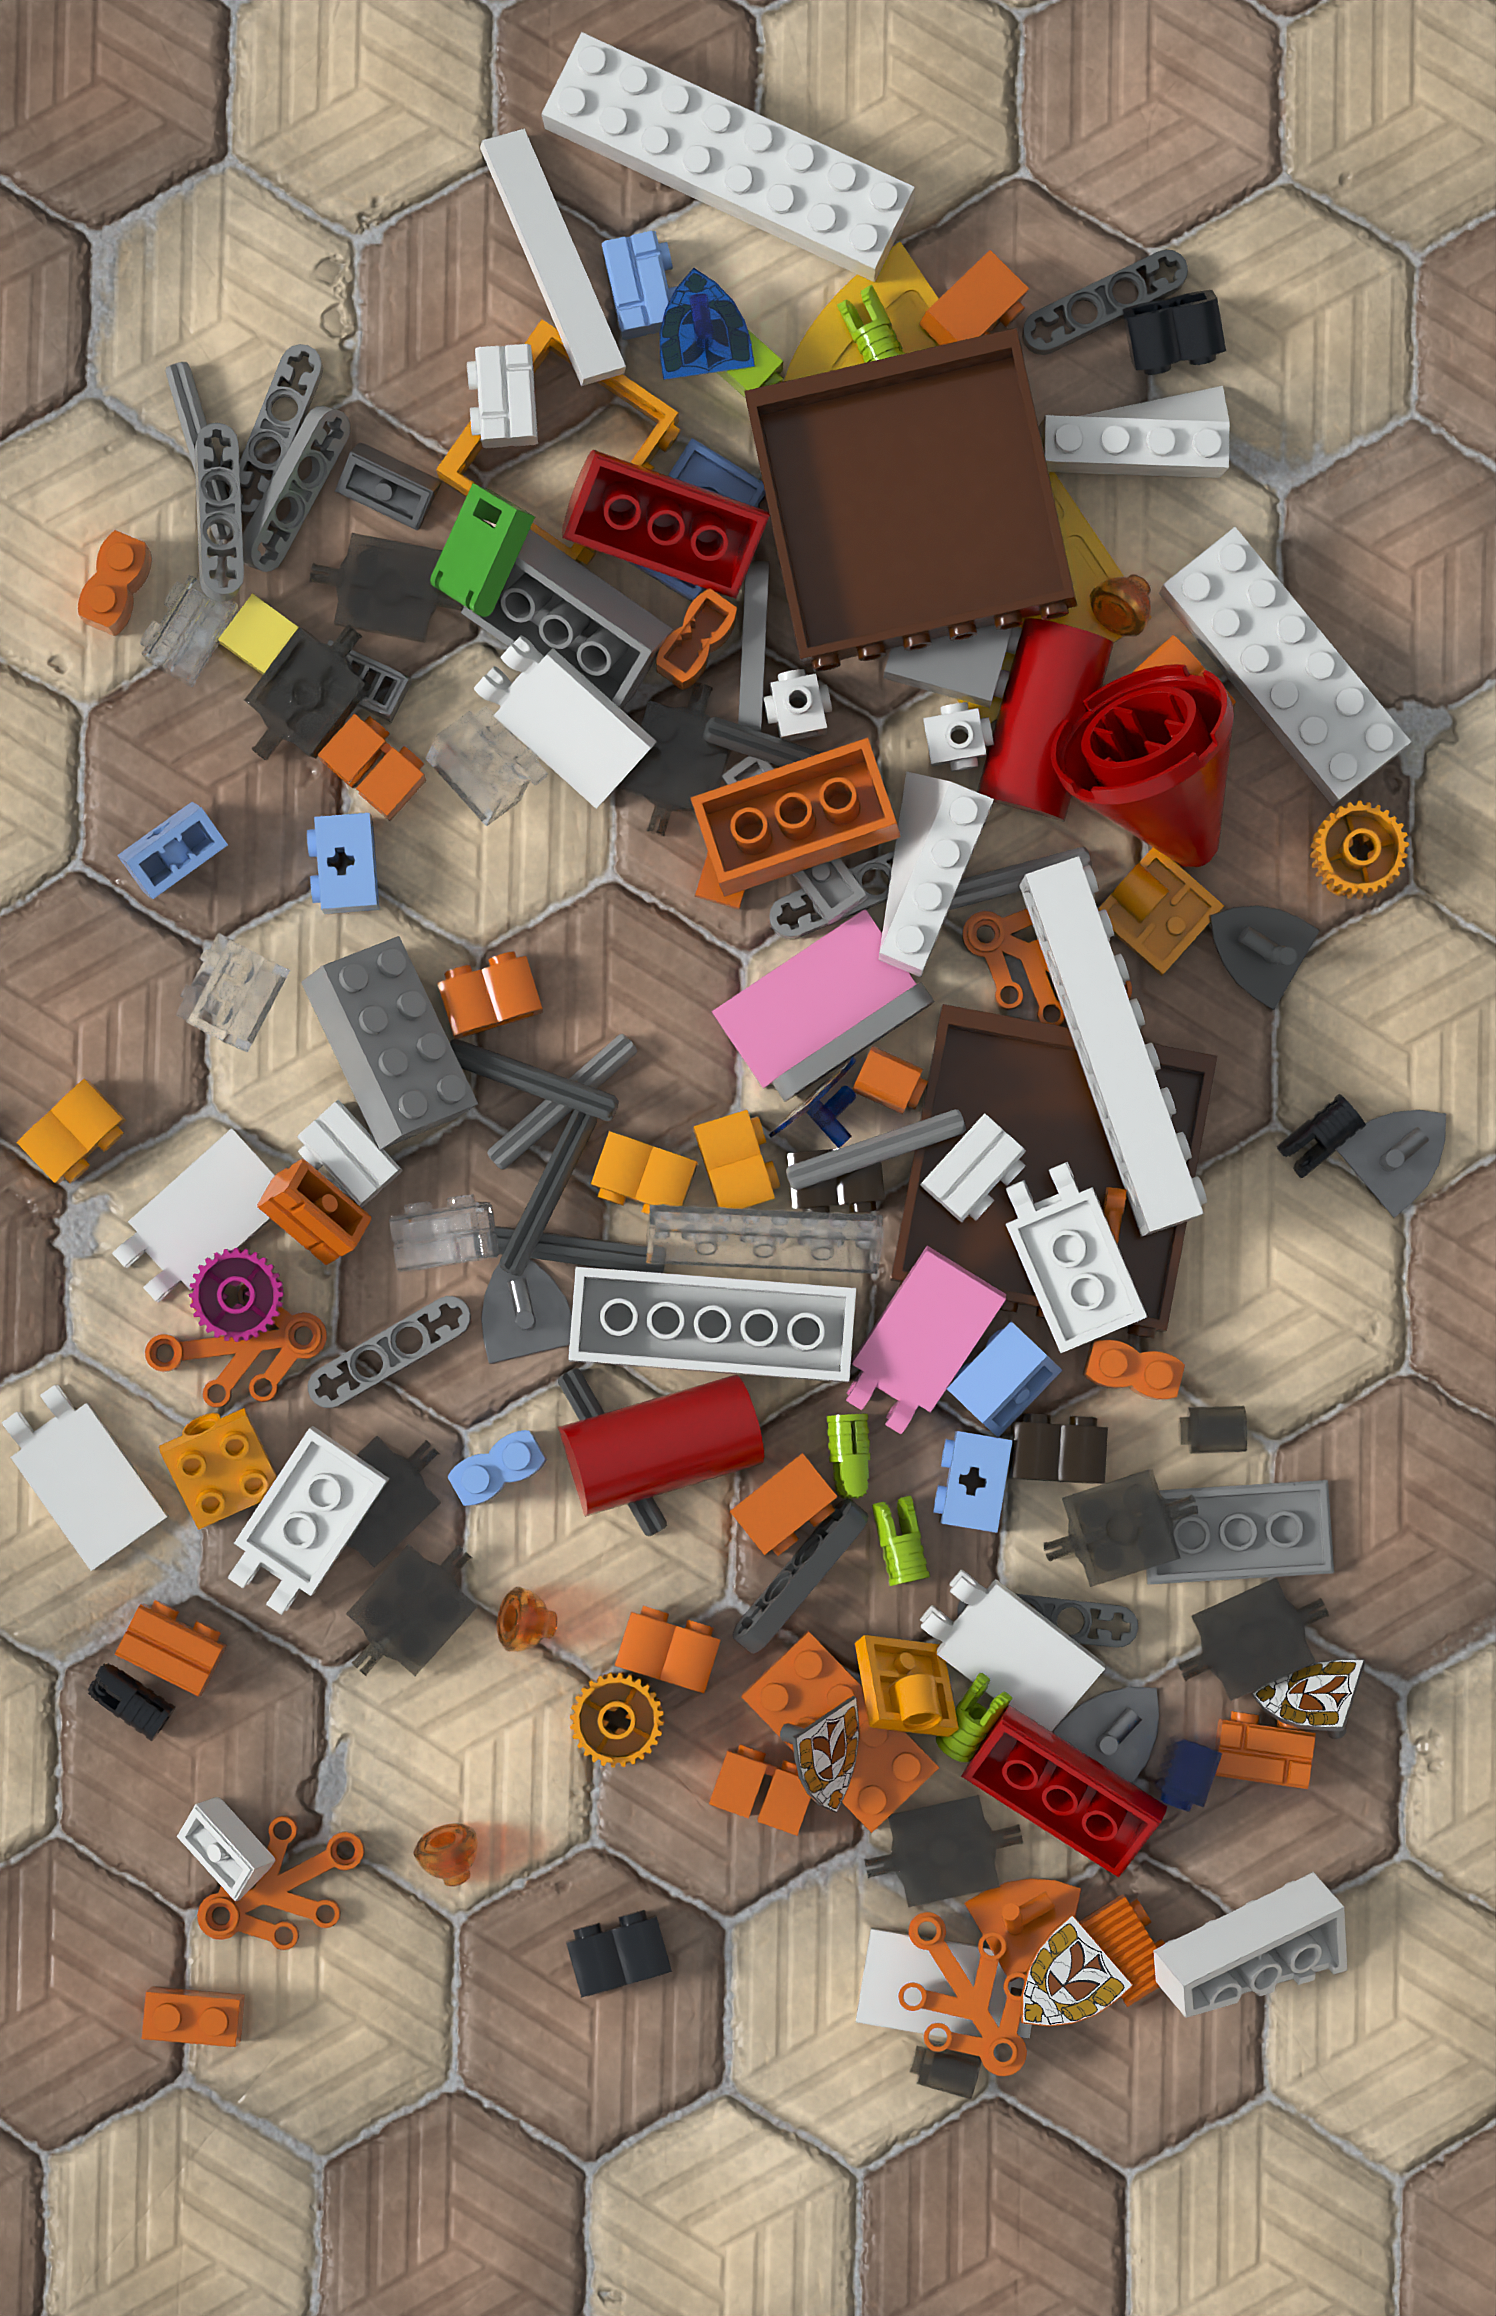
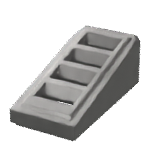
M330 639L309 678V682L391 723L412 683L410 677ZM336 655L344 658V661L334 681H331L325 677ZM354 663L360 666V669L348 689L342 686ZM370 671L376 674L366 696H363L358 692ZM386 679L392 682L381 704L374 701Z

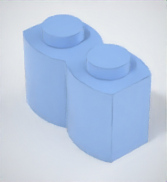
M517 1431L500 1439L488 1454L473 1455L458 1463L449 1473L448 1479L464 1506L478 1505L495 1497L507 1482L522 1481L534 1475L543 1467L547 1458L531 1431Z

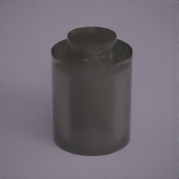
M1244 1405L1188 1407L1187 1417H1179L1180 1445H1188L1190 1454L1247 1451V1418Z
M929 2039L931 2044L934 2046H942L945 2044L943 2042ZM916 2045L909 2073L917 2075V2085L971 2099L982 2061L979 2056L949 2049L936 2052L930 2050L926 2045L925 2047Z

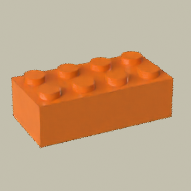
M868 738L690 797L724 897L901 837Z
M808 1630L741 1694V1697L779 1737L784 1724L790 1723L806 1728L850 1697L855 1696L857 1698L859 1743L855 1767L842 1803L872 1833L939 1767L906 1732L870 1728L863 1687ZM785 1742L794 1752L793 1744Z

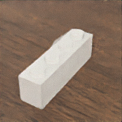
M1223 386L1081 416L1045 415L1039 425L1049 472L1220 478L1229 468L1230 421Z
M906 771L898 824L901 837L896 839L878 960L922 977L991 811L994 799L951 781Z
M1312 1872L1296 1881L1288 1882L1282 1888L1257 1900H1252L1243 1907L1216 1920H1211L1202 1927L1177 1939L1170 1940L1163 1946L1153 1950L1156 1983L1185 2018L1238 2003L1241 1995L1253 1991L1258 1996H1263L1275 1992L1276 1984L1294 1979L1300 1985L1313 1981L1316 1975L1315 1972L1329 1969L1334 1975L1347 1971L1344 1906L1316 1874Z

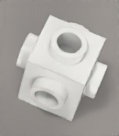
M804 669L778 674L779 681L770 683L771 695L763 697L768 724L777 723L780 739L789 742L826 735L827 724L824 713L832 712L827 684L819 686L817 675H806ZM794 700H800L805 706L794 708L790 703Z
M967 702L940 707L941 715L923 718L932 767L950 764L951 771L978 767V758L986 757L985 746L994 745L989 717L980 719L979 709L969 710ZM956 730H963L967 733L968 739L962 744H957L951 740L950 736Z

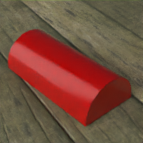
M592 450L580 471L571 495L563 524L562 538L737 599L770 514L768 511L597 450Z
M1035 618L1024 619L992 735L994 745L989 746L977 789L978 793L994 799L993 802L1065 822L1072 795L1062 786L1051 761L1052 742L1065 719L1069 720L1071 726H1073L1087 711L1082 701L1102 687L1114 645L1113 641L1086 630Z
M738 1375L725 1377L558 1427L585 1517L757 1466L764 1462V1446L757 1415L750 1395Z
M1009 1704L993 1729L982 1740L981 1745L975 1751L974 1757L967 1764L961 1775L962 1778L1118 1878L1162 1822L1167 1811V1805Z

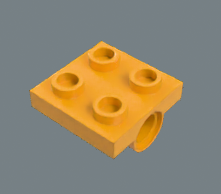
M1152 847L1102 903L1098 911L1105 909L1110 918L1114 935L1158 974L1163 976L1210 923L1209 915L1220 912L1224 905L1176 862Z
M245 1408L222 1418L217 1413L199 1416L184 1427L182 1436L159 1445L160 1454L198 1530L260 1503L278 1477Z
M863 1635L855 1643L870 1728L950 1737L959 1729L947 1663L937 1655V1648L940 1644Z

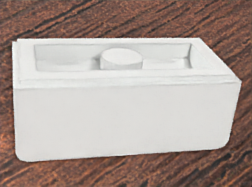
M219 1797L195 1804L177 1835L178 1839L234 1901L240 1900L275 1862V1857Z

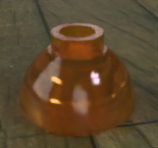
M1133 574L1128 577L1109 578L1092 590L1090 606L1096 619L1109 631L1126 637L1137 636L1144 630L1149 621L1151 602L1148 595L1151 589L1148 582L1138 575Z
M514 1587L506 1594L500 1605L497 1618L498 1638L506 1651H525L538 1645L543 1638L551 1639L557 1629V1614L555 1611L548 1610L545 1602L536 1593L526 1588Z
M459 1823L436 1827L424 1834L417 1842L413 1851L414 1857L426 1873L435 1878L443 1879L446 1886L463 1884L470 1878L469 1869L474 1864L477 1856L478 1840L476 1832L472 1827Z

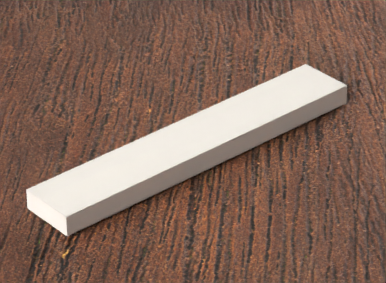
M525 129L482 140L481 152L580 385L584 386L624 374L626 369L625 362Z

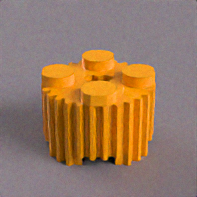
M1361 800L1357 801L1355 805L1349 802L1345 807L1339 806L1334 813L1331 812L1319 825L1311 843V848L1314 851L1310 854V858L1315 859L1312 863V868H1318V872L1315 875L1316 877H1323L1321 884H1326L1328 891L1337 896L1347 895V899H1351L1354 895H1356L1357 899H1361L1365 895L1367 898H1370L1375 893H1381L1401 874L1399 871L1404 868L1405 863L1403 861L1408 856L1404 852L1409 847V842L1404 841L1408 834L1401 831L1404 826L1403 823L1397 824L1395 816L1391 818L1388 816L1389 810L1382 812L1380 811V805L1371 808L1370 802L1363 805ZM1353 840H1359L1360 846L1366 844L1370 852L1363 857V861L1357 860V856L1353 857L1349 851L1353 846Z
M620 1671L618 1675L613 1672L601 1674L598 1676L597 1681L594 1679L589 1681L590 1687L583 1686L581 1689L583 1694H577L575 1697L578 1703H573L571 1709L575 1712L570 1714V1719L574 1720L570 1725V1729L574 1730L572 1737L573 1739H579L578 1748L583 1747L585 1749L583 1754L585 1756L591 1754L594 1763L599 1759L601 1760V1766H605L607 1762L611 1763V1767H615L617 1763H620L622 1767H625L626 1763L629 1762L633 1765L636 1764L637 1758L641 1760L645 1758V1752L650 1754L653 1751L651 1745L657 1746L659 1740L656 1736H661L663 1731L659 1726L664 1725V1720L661 1719L664 1709H662L661 1700L656 1697L657 1692L649 1691V1683L641 1684V1677L634 1680L633 1674L629 1673L627 1677H624L623 1672ZM619 1707H622L628 1712L625 1718L631 1720L630 1726L627 1729L620 1726L615 1732L611 1731L606 1727L610 1720L605 1719L604 1714L607 1710L615 1712Z

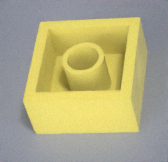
M252 593L218 638V641L267 678L301 631L298 626Z

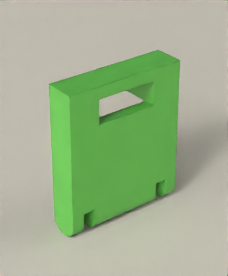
M473 483L431 575L430 581L432 586L482 617L489 616L495 608L535 516L492 490ZM486 521L496 524V526L494 527Z

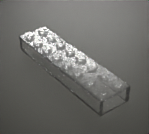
M666 1204L650 1205L646 1235V1263L878 1274L883 1244V1215L756 1210L753 1208L669 1206Z

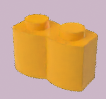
M83 1079L16 1143L54 1183L59 1184L66 1179L71 1184L89 1168L90 1164L85 1159L94 1150L100 1147L105 1152L122 1137L124 1132L119 1127L126 1119L89 1080Z
M744 1110L693 1127L721 1216L775 1199L773 1189L780 1188V1182L773 1161L764 1163L759 1149V1145L766 1143L759 1117L750 1119L748 1111Z
M609 1131L591 1185L600 1189L597 1197L624 1206L625 1200L628 1198L644 1204L642 1213L668 1221L670 1213L677 1216L681 1215L698 1163L692 1159Z

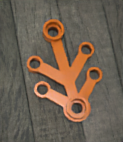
M1028 909L1003 918L990 911H981L973 914L964 925L962 932L963 942L972 954L985 958L997 988L995 1001L998 1006L1005 1010H1013L1023 1000L1021 986L1016 982H1012L1003 955L1005 953L1021 960L1039 1006L1037 1012L1038 1021L1060 1026L1065 1016L1060 1002L1055 998L1046 972L1049 973L1038 939L1028 943L1011 935L1033 925ZM981 927L991 928L994 932V939L989 943L980 942L977 938V930ZM1129 980L1125 982L1126 985L1124 986L1128 998L1130 999L1132 994V984ZM1006 987L1015 989L1018 994L1017 1001L1012 1004L1003 1002L1000 996L1001 990ZM1047 1006L1056 1007L1060 1012L1059 1020L1053 1023L1046 1021L1043 1017L1044 1008Z
M245 1284L238 1291V1300L244 1306L247 1304L244 1300V1292L248 1289ZM278 1307L277 1310L281 1314L280 1316L273 1317L275 1325L279 1328L278 1330L259 1331V1337L255 1338L253 1336L248 1341L240 1340V1342H235L232 1337L230 1341H224V1336L179 1342L177 1338L171 1335L161 1334L153 1337L148 1342L145 1349V1358L153 1369L161 1372H170L178 1368L183 1360L235 1354L217 1379L208 1382L203 1389L204 1401L211 1407L221 1408L230 1402L232 1389L263 1350L282 1348L266 1372L254 1376L249 1384L251 1396L257 1401L267 1402L276 1396L278 1383L298 1358L309 1359L318 1355L323 1350L327 1341V1330L321 1319L311 1313L302 1312L292 1315L283 1307ZM301 1327H308L313 1334L311 1342L306 1345L299 1344L295 1337L297 1330ZM168 1344L173 1348L174 1356L171 1361L164 1363L159 1360L157 1352L162 1345ZM261 1379H267L272 1384L271 1393L265 1397H260L255 1391V1385ZM214 1385H221L226 1391L224 1400L219 1403L213 1402L209 1397V1391Z
M289 1816L275 1818L269 1825L270 1841L267 1850L275 1857L274 1864L256 1883L255 1888L249 1890L238 1901H234L222 1886H220L218 1893L206 1897L200 1904L197 1914L201 1930L213 1939H228L239 1931L270 1941L274 1947L280 1950L292 1948L299 1939V1930L294 1923L280 1921L277 1924H273L246 1914L263 1904L312 1919L321 1928L334 1926L341 1915L340 1907L334 1900L322 1899L316 1901L288 1891L333 1867L340 1870H349L356 1867L363 1859L365 1853L362 1839L353 1832H339L329 1840L325 1851L279 1874L288 1844L295 1839L298 1826L295 1820ZM284 1821L289 1823L292 1829L289 1838L281 1839L275 1834V1825L278 1822ZM343 1841L351 1842L355 1848L353 1857L349 1859L342 1858L338 1854V1845ZM329 1905L334 1909L335 1916L332 1921L323 1922L319 1919L317 1911L320 1906ZM225 1907L229 1911L230 1919L228 1923L219 1924L214 1920L213 1912L215 1908ZM288 1927L291 1929L293 1939L290 1943L282 1944L277 1940L276 1931L278 1928Z
M931 1912L918 1914L909 1925V1937L916 1947L930 1952L957 1997L928 1991L922 1985L911 1982L905 1984L899 1991L898 1998L901 2006L909 2011H917L922 2008L972 2020L983 2038L954 2033L943 2023H933L924 2032L926 2046L936 2052L949 2049L979 2056L984 2067L997 2076H1009L1016 2073L1025 2063L1027 2049L1024 2040L1017 2034L1021 2017V1996L1011 1994L1008 1984L1015 1977L1025 1980L1026 1975L1021 1972H1015L1008 1975L1005 1979L1003 1988L1007 1995V2000L999 2027L988 2011L999 1958L1006 1951L1005 1939L996 1932H988L980 1938L978 1949L981 1956L973 1987L944 1941L946 1925L942 1918ZM931 1922L935 1925L937 1932L932 1940L926 1941L919 1936L918 1928L922 1923ZM996 1937L1000 1940L1002 1948L997 1955L991 1956L985 1953L983 1943L987 1938ZM915 1987L920 1990L922 2000L918 2005L910 2006L905 2002L904 1993L908 1988ZM941 2028L946 2032L947 2041L944 2045L934 2046L931 2044L929 2034L932 2029ZM1006 2043L1012 2048L1013 2054L1008 2061L1001 2062L995 2058L994 2048L998 2044Z

